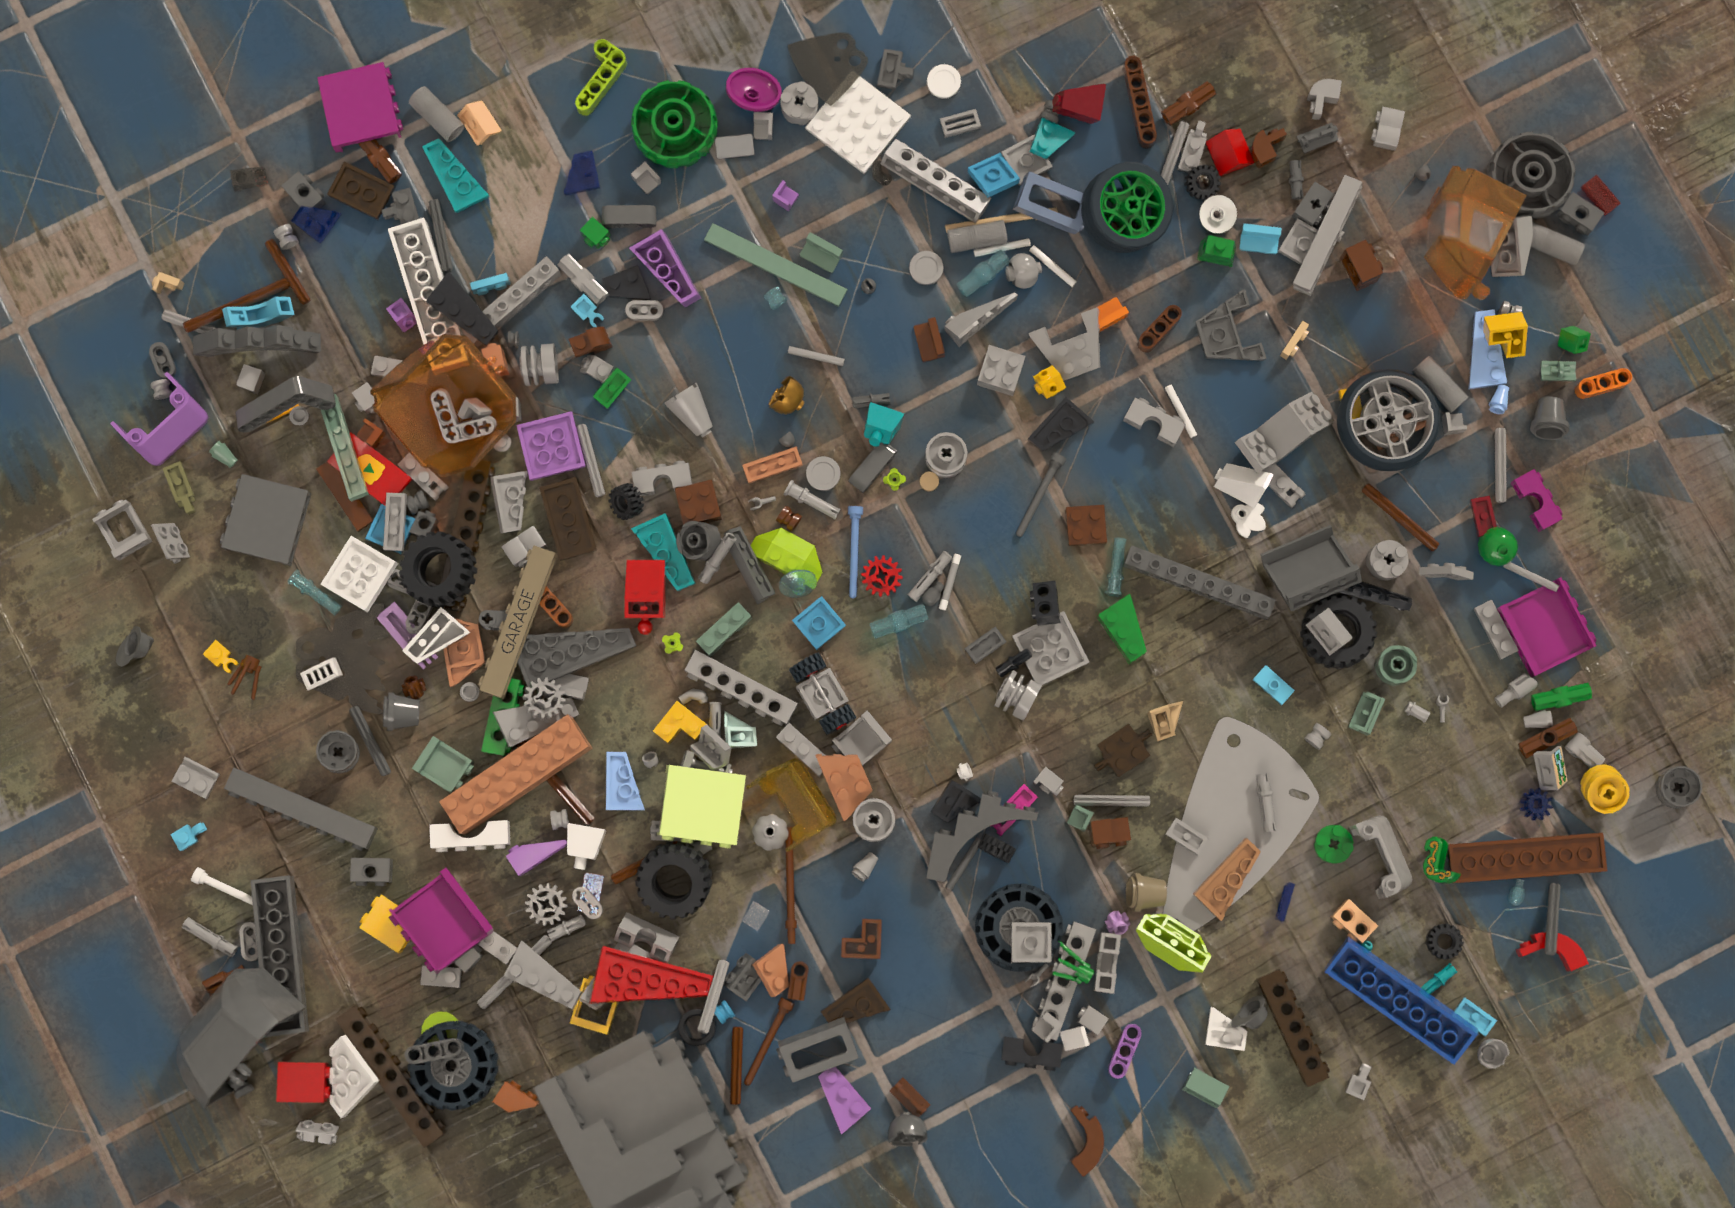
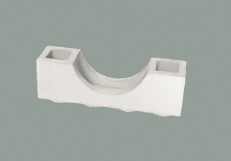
M508 820L488 821L483 832L473 838L459 836L451 824L430 825V848L436 849V852H448L447 848H455V851H467V847H474L475 850H486V846H494V849H505L506 845H511L510 821Z

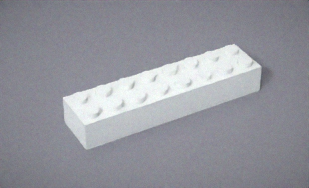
M425 218L389 228L390 238L431 370L437 375L471 364L460 327L426 302L442 281L444 275Z

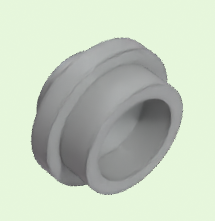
M296 406L290 411L289 417L293 424L303 425L308 421L309 414L304 407Z
M498 433L493 437L492 445L496 451L505 452L511 447V439L505 433Z
M472 682L465 683L460 689L461 697L468 702L476 700L480 693L478 686Z

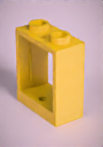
M589 975L588 979L583 978L580 988L582 994L594 978L593 976ZM578 1000L570 1024L608 1035L619 1002H612L606 1025L580 1018L579 1014L583 1002Z

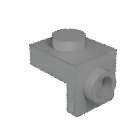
M588 355L581 362L580 372L588 374L603 383L609 376L613 366L597 356Z

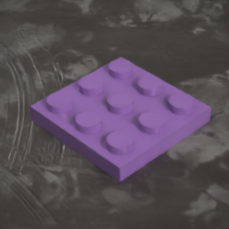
M572 411L516 425L530 481L586 467Z

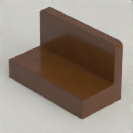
M929 318L927 323L915 325L913 329L922 362L945 357L936 318Z

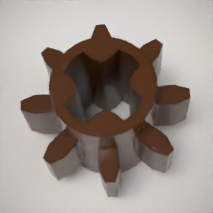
M415 675L407 677L404 680V684L401 685L404 696H410L412 699L421 698L424 695L423 691H426L423 678L418 680V677Z

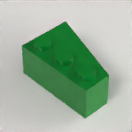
M1128 594L1101 612L1097 619L1130 665L1145 655L1147 650L1131 595Z

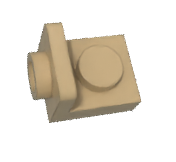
M159 272L152 281V290L158 294H161L163 286L173 291L176 288L182 290L185 283L178 278Z

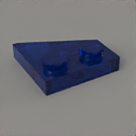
M301 206L291 222L315 241L322 243L341 216V213Z

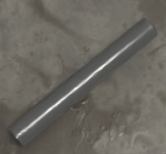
M976 837L948 881L946 887L950 890H953L979 849L978 846L981 839Z

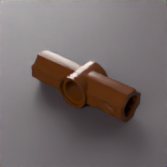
M1206 81L1193 91H1188L1176 100L1177 102L1163 110L1161 115L1166 124L1171 126L1186 115H1192L1202 104L1216 96L1212 84Z
M376 139L358 143L367 154L366 156L369 161L381 172L388 183H395L402 176L401 171L393 163L391 156Z
M1568 718L1519 743V750L1524 758L1527 759L1533 756L1536 751H1543L1578 733L1577 727L1571 718ZM1545 733L1551 735V743H1546L1544 741Z

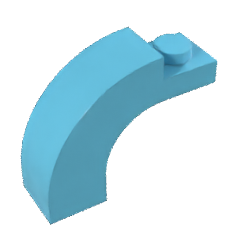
M274 297L254 306L225 307L222 309L226 327H237V330L247 326L255 328L268 326L294 315L290 297Z

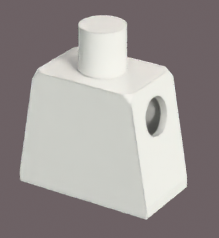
M568 823L567 855L576 857L574 868L585 870L587 859L596 860L606 830Z

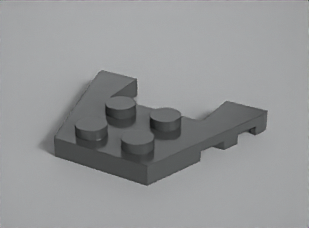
M1245 289L1195 322L1206 359L1265 361L1267 359L1262 342L1244 348L1240 342L1231 312L1250 306Z

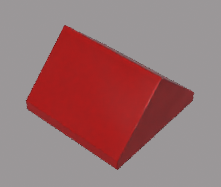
M1241 129L1224 130L1206 141V146L1220 176L1255 163Z

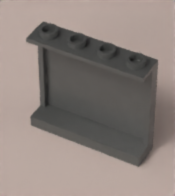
M242 474L241 479L238 478L236 483V496L231 500L230 506L232 510L231 514L226 518L225 526L227 528L220 539L221 548L227 551L231 550L279 562L291 567L312 494L308 490Z
M1331 525L1260 554L1263 568L1290 611L1299 609L1362 582L1358 565L1352 564L1333 535Z

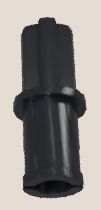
M1024 649L1015 656H1009L1008 660L995 667L999 676L1004 677L1014 669H1019V665L1032 657L1029 649Z

